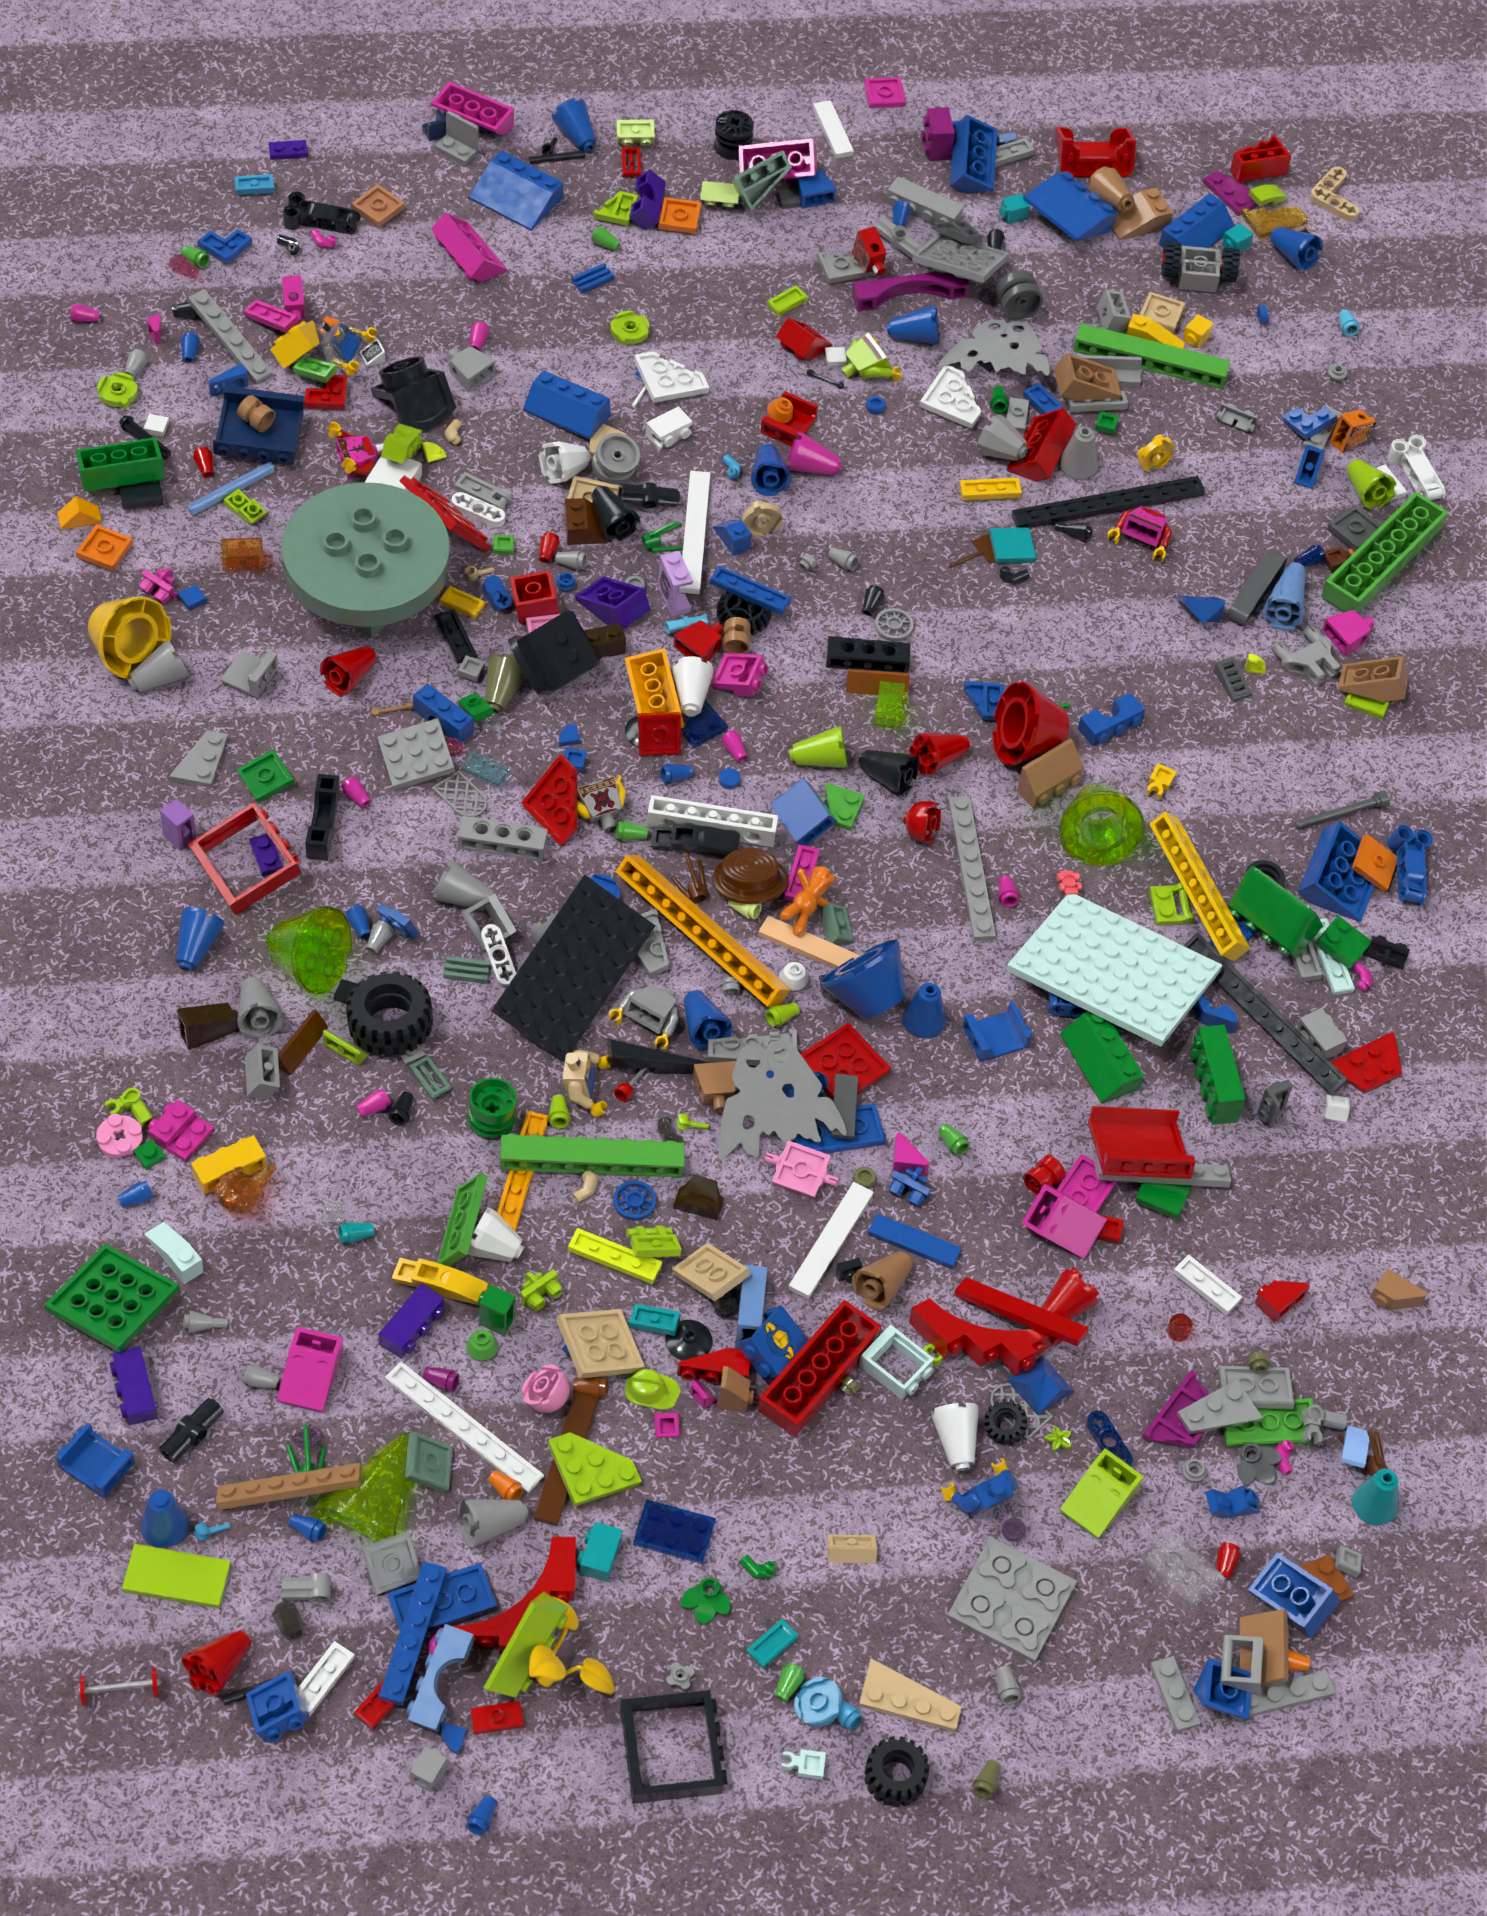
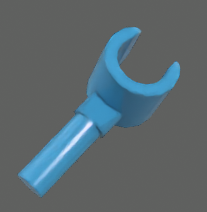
M201 1522L195 1526L196 1531H194V1534L200 1541H205L216 1532L230 1529V1524L226 1523L208 1528L204 1522Z

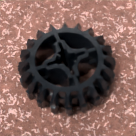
M727 591L725 595H721L720 601L717 603L716 615L719 624H723V629L726 620L733 617H741L749 621L751 624L750 632L755 636L757 631L762 632L763 628H767L768 622L771 620L770 610Z

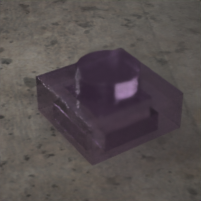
M312 1424L308 1425L310 1448H313L324 1435L320 1428ZM303 1430L291 1437L294 1444L304 1449Z

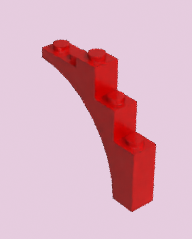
M931 1298L912 1307L909 1323L929 1344L933 1345L935 1350L944 1359L958 1354L963 1349L979 1367L987 1363H993L999 1358L1016 1376L1024 1371L1028 1372L1034 1367L1036 1355H1041L1046 1349L1053 1345L1057 1346L1063 1341L1034 1328L1010 1331L974 1325L942 1309Z
M551 1536L550 1552L542 1574L534 1587L514 1606L488 1620L452 1627L473 1634L475 1636L473 1645H479V1647L485 1649L492 1648L494 1645L499 1646V1655H502L530 1603L542 1592L547 1593L551 1597L561 1599L566 1603L574 1601L576 1537Z

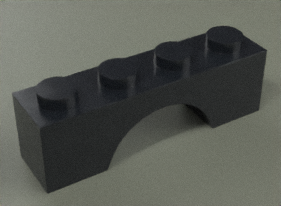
M318 774L313 817L311 826H308L305 842L306 858L328 860L340 794L339 776Z

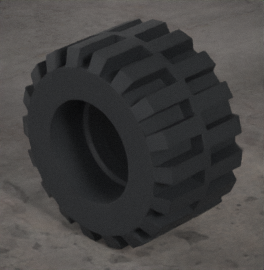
M895 1736L889 1737L888 1742L882 1739L879 1741L878 1746L876 1744L873 1746L867 1758L864 1781L865 1784H868V1792L870 1794L875 1793V1800L879 1801L881 1798L884 1800L883 1805L888 1806L889 1802H892L893 1807H899L901 1802H903L904 1806H907L911 1800L915 1802L919 1794L922 1795L930 1770V1764H927V1754L922 1755L923 1748L920 1745L915 1747V1741L911 1739L909 1742H906L905 1737L900 1736L899 1740H895ZM890 1762H898L909 1769L911 1776L903 1781L892 1780L884 1773L882 1767Z

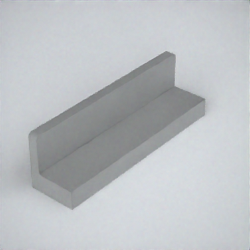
M1075 355L1114 368L1119 386L1140 387L1141 357Z

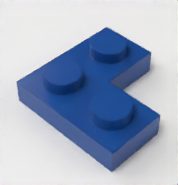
M239 229L235 230L226 239L209 231L197 241L199 248L226 264L253 243L252 237Z
M1297 407L1282 416L1283 422L1305 440L1338 422L1337 415L1327 407L1318 410L1310 416Z
M382 903L376 909L381 915L379 919L394 926L397 929L396 931L404 938L410 936L415 940L419 936L420 932L411 920L396 909L392 908L391 910Z

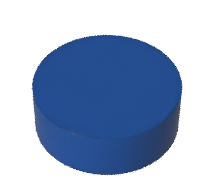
M1259 305L1257 307V318L1261 325L1268 324L1269 322L1266 305Z
M873 396L867 400L866 409L869 413L879 415L885 411L886 402L883 398Z
M732 768L723 769L719 774V784L725 789H735L740 783L739 772Z

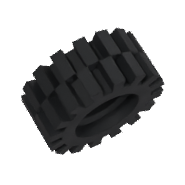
M1002 1399L1000 1403L997 1400L994 1402V1406L990 1405L988 1412H985V1430L989 1438L994 1439V1442L998 1443L999 1441L1001 1445L1005 1446L1006 1443L1013 1445L1015 1440L1019 1442L1021 1436L1024 1437L1026 1434V1412L1019 1403L1015 1404L1014 1400L1010 1399V1402H1006V1399ZM1008 1414L1015 1419L1013 1428L1002 1430L997 1426V1419L1001 1415Z

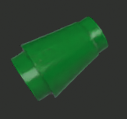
M996 386L993 388L990 408L995 413H1004L1009 407V401L1004 388Z

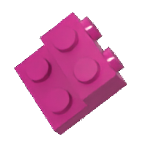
M725 653L711 684L713 689L733 690L735 696L754 697L755 692L761 689L762 676L768 674V665L765 663L763 655Z
M177 1099L173 1104L169 1102L164 1107L163 1115L159 1120L154 1118L148 1126L149 1139H153L157 1145L186 1163L214 1132V1126L196 1116L194 1109Z

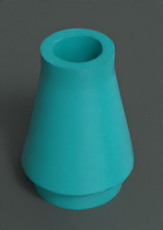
M344 1222V1224L338 1226L340 1242L349 1245L367 1237H373V1224Z

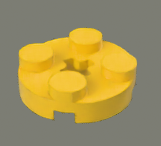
M1157 435L1146 447L1138 450V463L1147 472L1150 471L1149 468L1154 466L1157 469L1161 468L1173 457L1171 452L1173 449L1176 450V446L1170 438Z

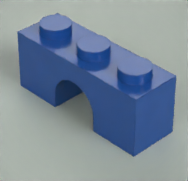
M428 683L413 695V710L427 721H430L433 717L438 718L444 728V734L459 745L474 733V718Z
M1131 692L1114 700L1111 711L1114 717H1106L1098 709L1080 717L1078 730L1092 746L1098 743L1103 744L1110 737L1121 735L1126 729L1132 726L1137 727L1142 723L1145 708Z

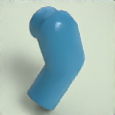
M729 454L725 455L722 462L729 467L727 475L730 479H737L740 476L741 465Z

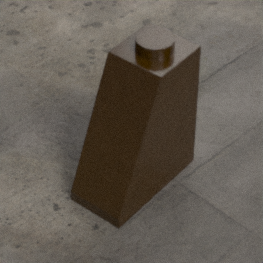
M228 1002L177 1009L179 1033L188 1051L238 1031V1012L236 1009L232 1010Z

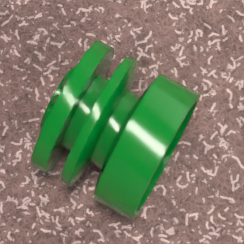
M487 1078L474 1084L469 1097L468 1123L477 1135L496 1139L500 1138L501 1135H507L511 1132L515 1125L517 1094L514 1087L500 1078Z

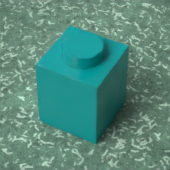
M1022 193L1003 198L1001 201L999 214L1001 218L1005 219L1007 224L1028 219L1030 205L1023 199Z
M1240 223L1224 233L1222 246L1238 248L1241 253L1251 247L1254 234Z

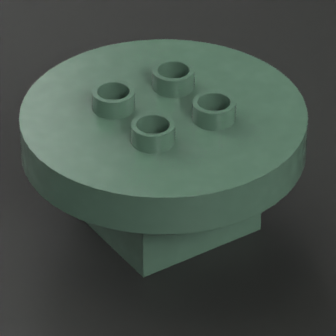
M371 482L336 486L307 500L295 511L288 521L282 538L284 577L293 595L310 611L327 620L354 626L370 638H373L387 624L396 623L417 614L438 596L449 573L450 549L448 532L441 517L427 502L402 488Z

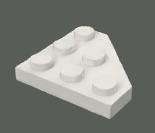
M655 352L634 355V362L653 403L709 392L703 373L695 370V372L687 370L684 368L685 365L671 359L670 361L662 359L660 354Z
M949 365L942 368L919 404V407L970 429L974 427L981 415V410L975 403L973 392L965 381L963 371Z

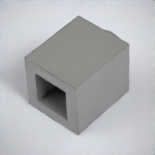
M425 1746L410 1770V1781L432 1792L447 1768V1757H445V1754L439 1749H430Z

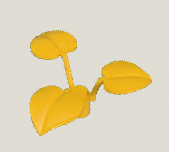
M553 1597L569 1607L565 1613L568 1619L562 1627V1633L553 1650L546 1645L534 1647L529 1661V1676L536 1677L541 1685L550 1687L555 1681L563 1680L566 1675L575 1671H581L580 1678L586 1685L597 1691L613 1695L615 1688L612 1677L601 1662L592 1658H586L582 1665L566 1670L559 1657L555 1656L568 1632L567 1629L575 1631L578 1628L579 1620L569 1604Z

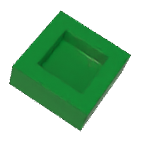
M1100 411L1095 430L1114 435L1119 416Z
M153 1139L133 1150V1155L145 1170L166 1159L165 1154Z

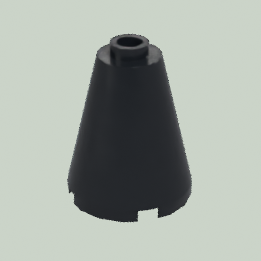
M607 486L595 488L591 499L603 536L609 542H612L611 539L617 538L620 541L628 538L636 531L637 522L640 524L639 515Z
M866 750L861 753L858 759L861 770L902 796L911 790L913 786L909 784L912 779L916 780L919 771V759L915 758L916 756L913 754Z

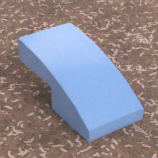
M1347 1425L1344 1445L1341 1451V1462L1364 1468L1369 1447V1437L1366 1430Z

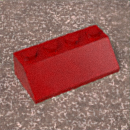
M1064 407L1033 418L1023 437L1027 442L1028 452L1023 459L1011 460L1007 468L1008 472L1035 482L1047 480L1052 476L1053 470L1059 462V458L1077 425Z

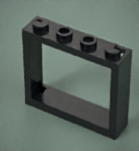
M710 1690L621 1699L620 1713L632 1804L723 1793V1787L727 1785L726 1770L721 1769L720 1761H724L723 1746H718L717 1738L721 1737L720 1724L714 1720V1714H717L716 1698H711ZM703 1704L714 1779L642 1787L633 1712Z

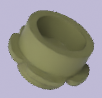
M1263 1352L1253 1353L1249 1356V1369L1255 1373H1263L1271 1365L1267 1354Z
M846 1375L840 1380L842 1384L839 1387L849 1396L852 1393L857 1395L856 1392L860 1389V1386Z

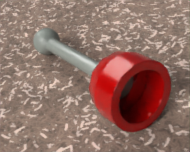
M641 1068L629 1083L619 1084L614 1090L615 1097L624 1103L628 1102L634 1092L632 1086L647 1068Z

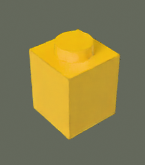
M1197 314L1185 327L1183 340L1199 349L1211 336L1214 323Z

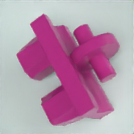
M169 568L163 571L158 569L156 575L159 578L146 569L142 571L141 574L144 578L139 588L149 595L155 587L158 588L153 597L163 605L171 597L173 599L178 597V594L174 592V588L171 586L175 583V579L172 578V570Z

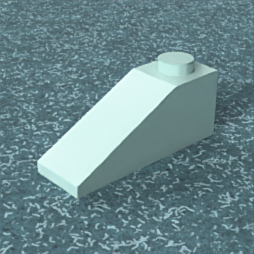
M165 1222L144 1234L183 1284L188 1283L203 1273V1264L200 1256L185 1239Z

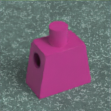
M301 275L282 277L284 310L297 315L300 321L297 324H300L302 319H305Z
M1351 610L1327 617L1322 631L1346 657L1368 641L1371 627L1374 626V620L1369 615L1362 618L1356 611Z

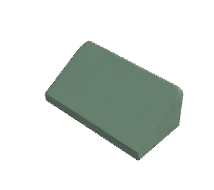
M828 903L820 910L827 941L835 945L854 943L846 907Z

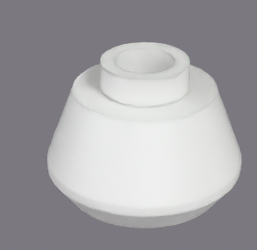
M791 962L780 971L779 979L789 986L792 991H798L808 984L809 975L802 964Z

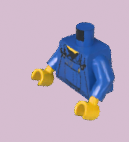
M1001 1458V1463L996 1465L991 1463L996 1476L972 1487L963 1495L956 1492L954 1483H949L948 1488L941 1487L945 1501H952L972 1518L1010 1500L1014 1495L1013 1492L1018 1488V1482L1008 1470L1005 1460Z

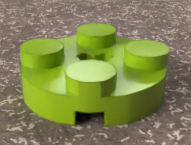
M623 311L616 314L610 324V332L613 338L621 345H632L645 341L648 338L649 321L644 315H636L634 311Z
M115 372L113 376L109 377L106 375L100 379L97 385L99 400L112 407L126 408L138 395V386L134 382V378L123 372Z

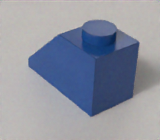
M1306 444L1294 483L1313 488L1326 450Z
M731 519L713 526V529L733 556L751 548L752 533L742 520Z

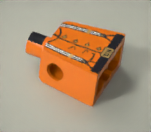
M1363 410L1343 413L1340 415L1329 442L1341 453H1344L1366 441L1371 428L1375 427L1376 421Z

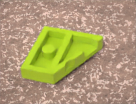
M619 191L614 195V198L604 203L602 209L599 211L596 209L593 212V219L629 226L631 221L629 218L631 205L638 200V195Z

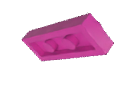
M257 299L243 311L245 317L288 333L291 328L300 322L297 315Z
M799 844L783 900L793 902L796 894L803 891L797 871L801 868L804 869L807 877L810 878L812 868L816 867L820 849Z

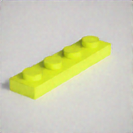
M579 1228L575 1231L568 1245L569 1252L652 1285L662 1267V1261L652 1257L636 1258L632 1249Z

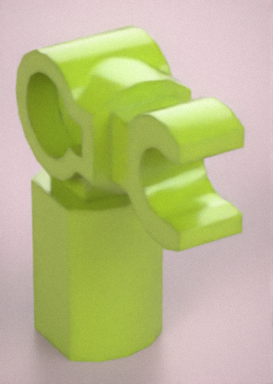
M128 1088L123 1095L119 1096V1099H110L104 1103L106 1109L116 1107L110 1111V1115H121L123 1110L131 1109L142 1129L148 1128L150 1122L154 1119L137 1088Z

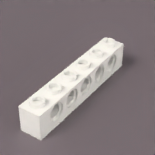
M651 795L647 815L648 828H653V826L672 827L673 823L707 826L739 833L740 842L767 847H774L778 815Z

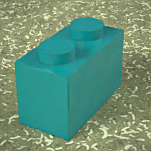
M595 1522L592 1530H587L584 1540L587 1546L585 1551H580L577 1565H580L581 1575L608 1582L622 1541L623 1529Z

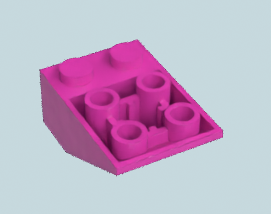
M1044 1184L1021 1224L1085 1259L1107 1219L1049 1184Z
M297 1327L290 1345L277 1402L323 1413L344 1351L343 1337Z

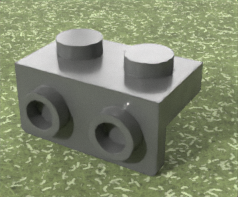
M1288 1079L1282 1082H1274L1264 1091L1258 1109V1117L1261 1122L1266 1123L1268 1128L1274 1126L1278 1112L1285 1109L1293 1087Z

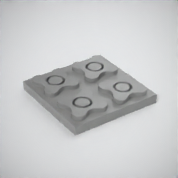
M938 233L913 254L912 262L918 263L920 267L932 268L941 273H951L957 278L969 279L974 283H984L1008 261L1010 253L978 243L966 245L956 239Z
M990 1537L947 1614V1619L1035 1663L1077 1581Z

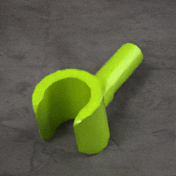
M686 1113L679 1114L676 1120L680 1130H688L694 1127L701 1129L709 1128V1124L690 1121Z

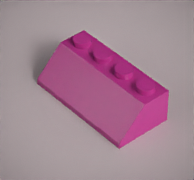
M449 82L431 102V106L445 112L451 111L471 123L502 136H506L514 126V108L452 82Z
M812 138L739 146L740 173L783 150L792 168L781 180L815 176L817 168L816 144Z
M444 212L431 229L436 235L435 239L446 247L445 251L456 259L455 263L466 271L465 275L470 280L483 282L508 270L467 221Z

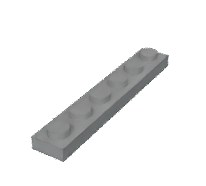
M205 289L188 297V303L237 363H243L248 376L255 384L272 376L270 368Z
M1096 1157L1094 1163L1098 1180L1229 1188L1231 1184L1227 1165L1195 1163L1191 1179L1103 1175L1098 1157Z

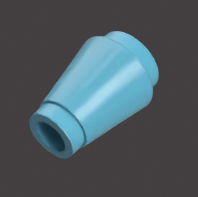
M1342 310L1339 313L1342 333L1349 337L1356 335L1360 327L1359 322L1349 310Z

